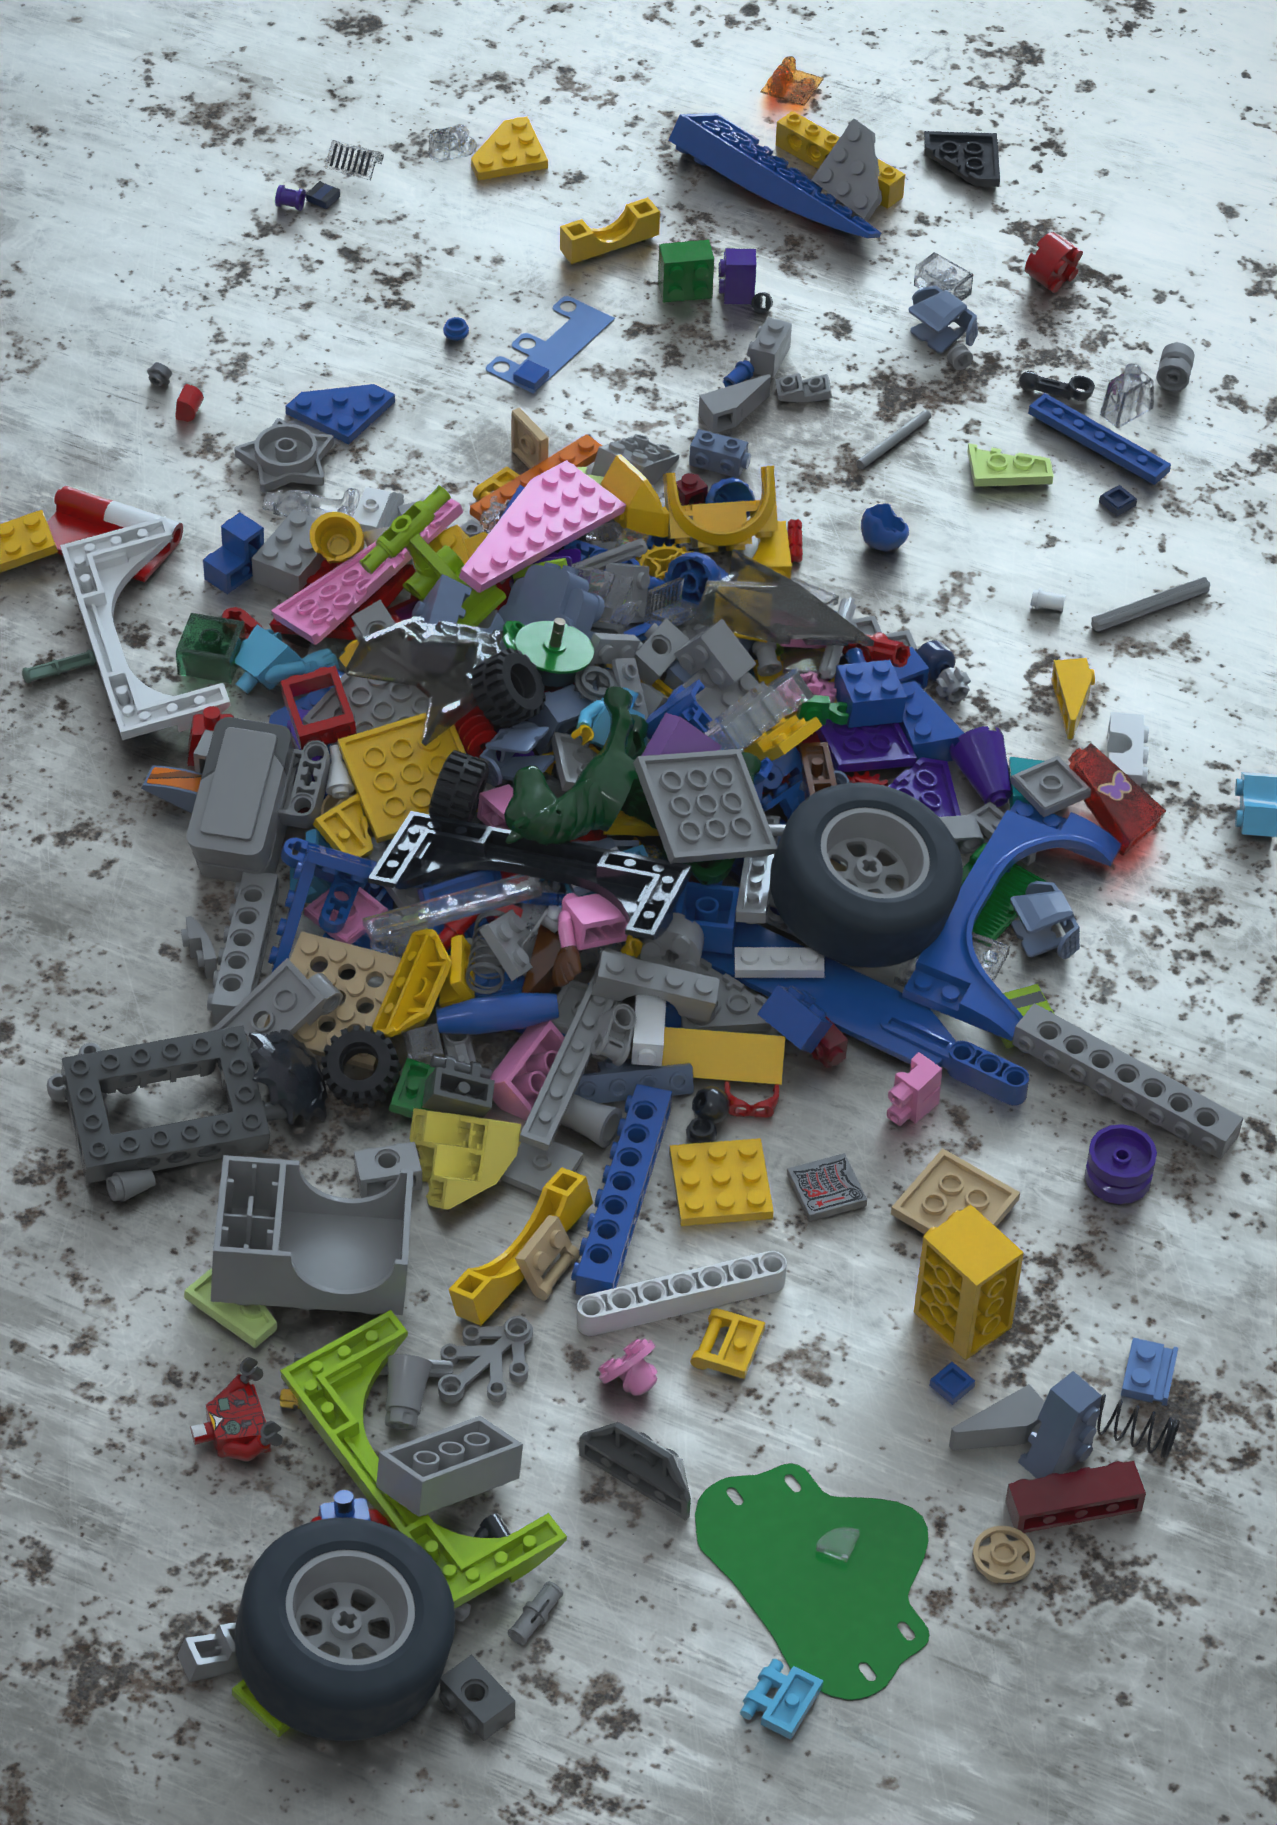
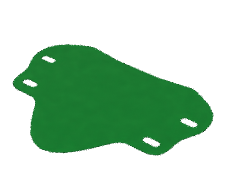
M794 1463L783 1464L757 1475L731 1476L721 1479L709 1486L698 1499L695 1522L697 1542L701 1551L710 1558L741 1592L773 1636L790 1669L795 1666L823 1680L821 1692L846 1700L862 1699L874 1695L888 1685L899 1666L905 1660L920 1651L928 1643L930 1636L928 1627L910 1605L908 1598L910 1588L922 1565L929 1542L928 1527L925 1520L912 1507L897 1501L878 1498L830 1496L822 1491L805 1468ZM786 1475H792L801 1486L799 1492L792 1491L784 1480ZM728 1488H735L743 1498L741 1505H736L727 1494ZM899 1622H905L915 1634L913 1640H907L897 1627ZM864 1662L870 1666L876 1674L874 1681L866 1679L859 1669L860 1663Z

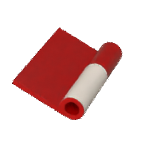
M65 485L62 489H58L55 494L56 512L47 521L58 554L63 555L60 545L162 518V516ZM166 518L172 533V540L132 577L133 579L146 582L173 552L183 535L182 523Z

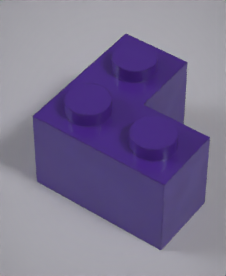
M725 248L724 257L718 263V277H723L719 278V294H724V304L752 305L751 301L755 295L756 249Z

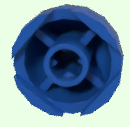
M688 552L670 562L664 581L665 586H668V593L670 584H672L671 598L673 596L674 583L676 582L675 602H681L688 609L700 608L705 593L707 592L703 605L711 589L707 600L708 603L715 586L710 600L712 601L713 596H716L717 584L719 586L721 584L720 569L712 558L700 552Z

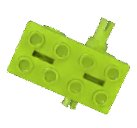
M438 485L423 502H415L403 515L394 519L391 526L375 542L376 546L359 561L360 565L367 572L373 574L387 558L396 557L406 548L415 561L417 571L403 584V587L420 601L425 599L442 574L470 587L459 578L461 569L464 566L459 556L447 545H444L435 552L420 535L434 520V513L451 499L450 494ZM496 585L481 593L472 588L470 596L466 598L461 608L466 610L463 619L458 617L456 626L469 634L506 599V594L497 588Z

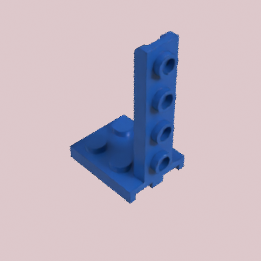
M308 842L303 862H297L293 878L298 880L295 891L289 889L285 901V907L289 908L286 919L281 918L279 921L276 935L281 936L278 947L272 946L268 963L272 964V972L289 958L316 865L322 866L321 870L326 873L338 875L339 871L350 874V879L367 883L369 875L377 864L376 861Z

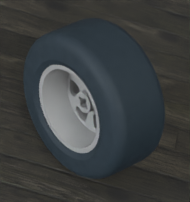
M861 782L844 783L824 788L812 794L792 813L772 859L770 889L773 902L784 923L804 944L817 953L851 966L868 968L888 967L907 962L919 956L940 935L958 898L962 884L963 866L958 846L949 829L922 802L902 791L884 785ZM837 858L847 865L846 871H836L830 859ZM895 878L902 891L898 892L885 884V879Z
M328 1518L309 1522L288 1531L275 1540L261 1554L248 1575L235 1625L234 1640L238 1666L247 1687L256 1700L271 1715L287 1726L301 1733L327 1740L357 1741L377 1737L407 1723L419 1713L435 1693L453 1643L455 1632L454 1602L447 1580L439 1566L420 1545L403 1533L386 1525L358 1518ZM336 1598L338 1606L331 1610H325L316 1601ZM353 1600L369 1608L362 1612L353 1608L350 1602ZM310 1618L320 1622L321 1632L311 1636H304L300 1630V1619ZM384 1620L389 1627V1637L382 1639L371 1635L368 1631V1624ZM330 1645L339 1651V1657L321 1651L320 1648ZM364 1646L375 1656L353 1659L352 1650Z

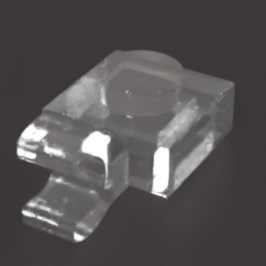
M497 496L491 497L489 509L483 511L480 518V526L483 527V532L487 534L491 532L496 522L500 519L499 513L501 510L505 511L506 504L510 501L509 499L504 504L497 503Z

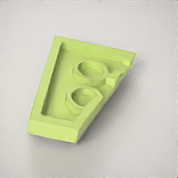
M968 443L967 452L974 487L1053 484L1054 475L1050 458L1017 453L1015 456L1002 454L1001 449L991 448V451L977 449L976 444Z
M212 1268L184 1290V1298L254 1348L258 1347L277 1330V1321L265 1305L244 1306L235 1303L211 1302Z

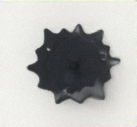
M282 1029L280 1033L272 1031L269 1035L249 1033V1037L257 1046V1050L253 1051L251 1056L259 1065V1070L252 1080L268 1086L271 1104L281 1105L285 1108L288 1124H293L298 1115L303 1116L306 1121H310L313 1116H316L324 1122L327 1117L325 1101L328 1098L326 1091L327 1083L316 1055L310 1052L303 1042L298 1041L289 1030Z

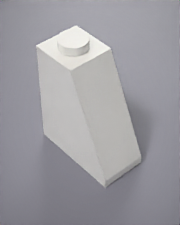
M636 995L635 1014L637 1018L633 1031L631 1064L662 1066L666 1000L651 995Z

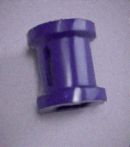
M279 185L276 191L275 205L277 207L282 205L295 207L296 210L301 211L304 207L306 192L301 188L294 190L285 188V185Z

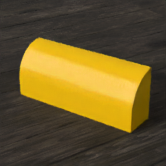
M665 1027L662 1066L690 1063L693 1067V1078L782 1085L785 1037Z

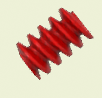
M466 700L452 708L449 714L464 750L468 755L479 758L486 749L485 745L487 742H490L497 732L494 731L492 724L489 723L483 711L477 706L478 703L474 700Z

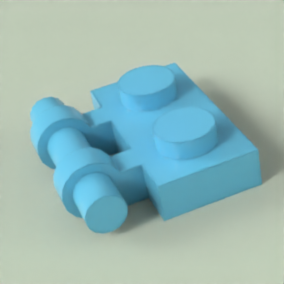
M772 1659L769 1666L763 1667L758 1675L759 1682L754 1690L748 1691L743 1700L744 1706L740 1711V1715L747 1720H751L755 1712L762 1711L764 1714L761 1717V1725L791 1740L822 1690L823 1680L795 1666L792 1667L786 1676L780 1673L784 1667L783 1663L777 1659ZM770 1688H777L779 1690L773 1699L766 1696Z

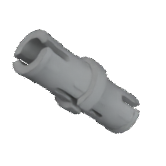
M548 1581L533 1601H528L524 1605L522 1615L512 1628L508 1630L509 1637L515 1643L525 1645L536 1628L548 1620V1613L563 1596L560 1587Z

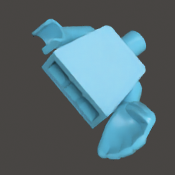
M257 624L248 639L241 642L239 653L235 658V664L244 671L235 685L246 694H249L258 682L270 690L280 681L293 675H303L325 666L336 665L337 669H340L336 655L329 648L315 651L301 658L287 644L282 642L281 633H274L271 629L265 630Z

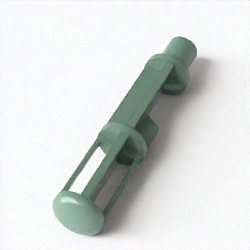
M89 649L81 654L59 660L53 659L52 662L30 668L25 667L22 670V676L24 681L30 684L31 681L53 675L58 676L60 673L82 666H94L97 661L94 652Z

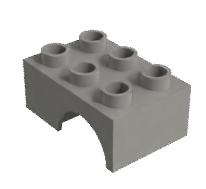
M223 1155L213 1246L211 1302L235 1303L244 1306L294 1307L303 1310L351 1311L370 1315L384 1314L392 1310L395 1315H403L414 1169L401 1168L399 1177L394 1184L379 1194L353 1199L332 1196L312 1186L301 1172L300 1161Z

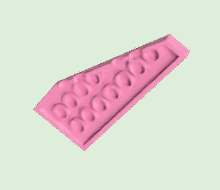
M566 460L529 481L462 567L459 578L478 593H481L624 513L626 504Z

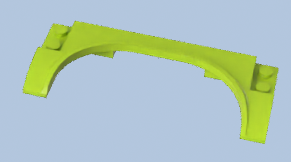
M389 1310L281 1369V1378L297 1398L299 1408L373 1508L377 1509L387 1519L391 1528L411 1538L433 1558L447 1580L455 1609L507 1578L511 1583L520 1579L560 1548L567 1540V1536L549 1513L506 1537L476 1538L461 1535L439 1526L433 1522L428 1514L418 1517L376 1487L379 1458L372 1449L365 1433V1405L375 1380L388 1362V1357L396 1352L408 1336L406 1328L392 1310Z

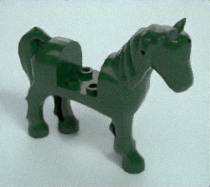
M616 686L606 689L603 701L610 715L608 738L602 750L579 774L574 786L561 797L557 798L546 782L543 772L537 766L530 765L516 772L513 778V797L509 801L504 813L505 822L511 830L506 839L507 844L515 843L523 837L543 845L564 844L565 842L586 836L593 830L600 829L607 832L620 810L657 829L633 763L638 756L643 754L646 748L644 738L647 735L649 725L642 717L630 714L629 710L633 697L629 691ZM741 752L754 784V779L761 768V761L751 753ZM662 843L658 858L669 861ZM736 858L686 862L682 864L692 865L691 873L702 885L709 886L716 885L729 876Z

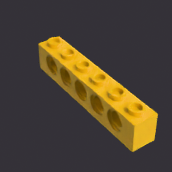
M791 111L777 121L775 145L819 169L840 137L800 114ZM878 159V184L882 195L880 205L888 209L903 198L906 174Z

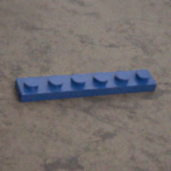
M1046 393L1029 406L1028 414L1154 485L1170 472L1171 463Z

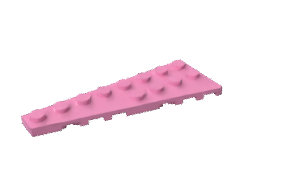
M450 499L434 513V520L420 533L427 544L463 513L460 503ZM374 542L272 609L271 612L275 620L314 645H317L404 567L412 557L407 549L404 548L396 557L387 558L373 574H370L360 565L359 561L376 546Z

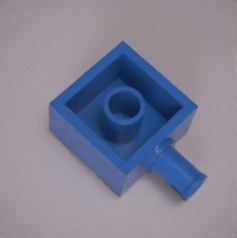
M852 648L848 650L845 656L848 664L837 665L834 679V688L837 689V702L847 703L846 713H849L848 728L902 722L907 696L891 660L866 662L861 649Z
M723 880L716 885L709 886L702 885L701 883L687 882L678 899L676 913L683 914L685 919L699 924L704 934L702 951L732 954L737 927L736 907L740 888L721 886Z

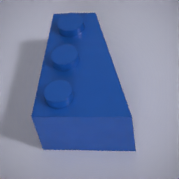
M916 681L902 683L901 685L907 699L903 719L899 724L917 757L916 761L921 757L947 762L953 761L949 753L950 746L953 743L955 747L959 743L958 737L964 732Z

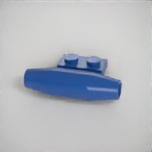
M505 971L504 983L499 991L492 994L475 992V997L436 1009L439 1033L477 1035L523 1029L559 1018L557 994L524 993L522 988L525 976L521 975L511 981ZM497 972V973L481 974V975L486 976V977H494V976H498L499 974H498V972ZM475 974V982L483 987H494L501 981V977L485 979Z

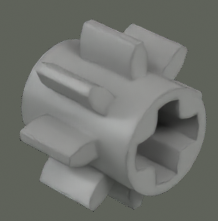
M947 668L936 679L939 685L935 689L940 698L945 697L947 702L961 701L970 691L967 684L971 680L967 673H962L959 668Z

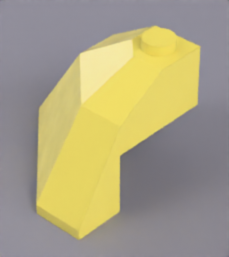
M414 1108L409 1139L410 1142H415L416 1149H418L420 1155L422 1181L427 1182L429 1186V1192L426 1195L429 1206L449 1210L497 1184L517 1156L518 1147L521 1144L519 1141L521 1124Z

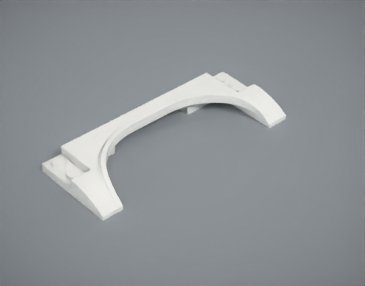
M166 516L60 545L122 740L177 725L179 732L191 729L193 716L203 714L205 708L215 706L219 708L221 714L231 706L224 683L171 696L153 690L142 683L132 673L126 662L114 626L115 604L121 591L131 578L172 540L173 537Z

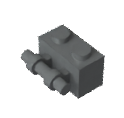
M449 1055L444 1057L432 1056L430 1067L435 1069L425 1081L422 1108L483 1118L492 1108L495 1080L490 1079L492 1069L481 1067V1063L473 1061L470 1064L457 1061L455 1057Z

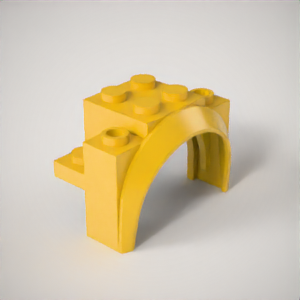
M774 465L761 467V500L682 506L678 496L675 473L663 474L665 507L670 513L667 538L675 539V544L692 543V548H699L700 553L719 552L718 546H725L726 551L745 550V544H752V536L755 535V538L771 537L772 531H778ZM746 512H750L751 518L748 521Z

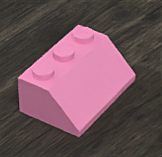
M551 1020L527 1027L490 1077L491 1080H495L493 1101L501 1110L527 1121L565 1038Z

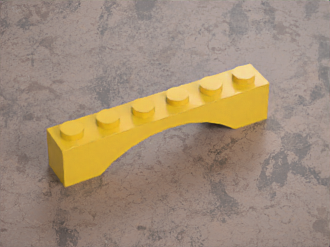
M563 1167L557 1171L543 1187L530 1219L514 1242L491 1262L476 1268H468L448 1289L456 1316L480 1326L491 1316L525 1278L515 1257L547 1216L559 1217L567 1232L593 1204L586 1176Z

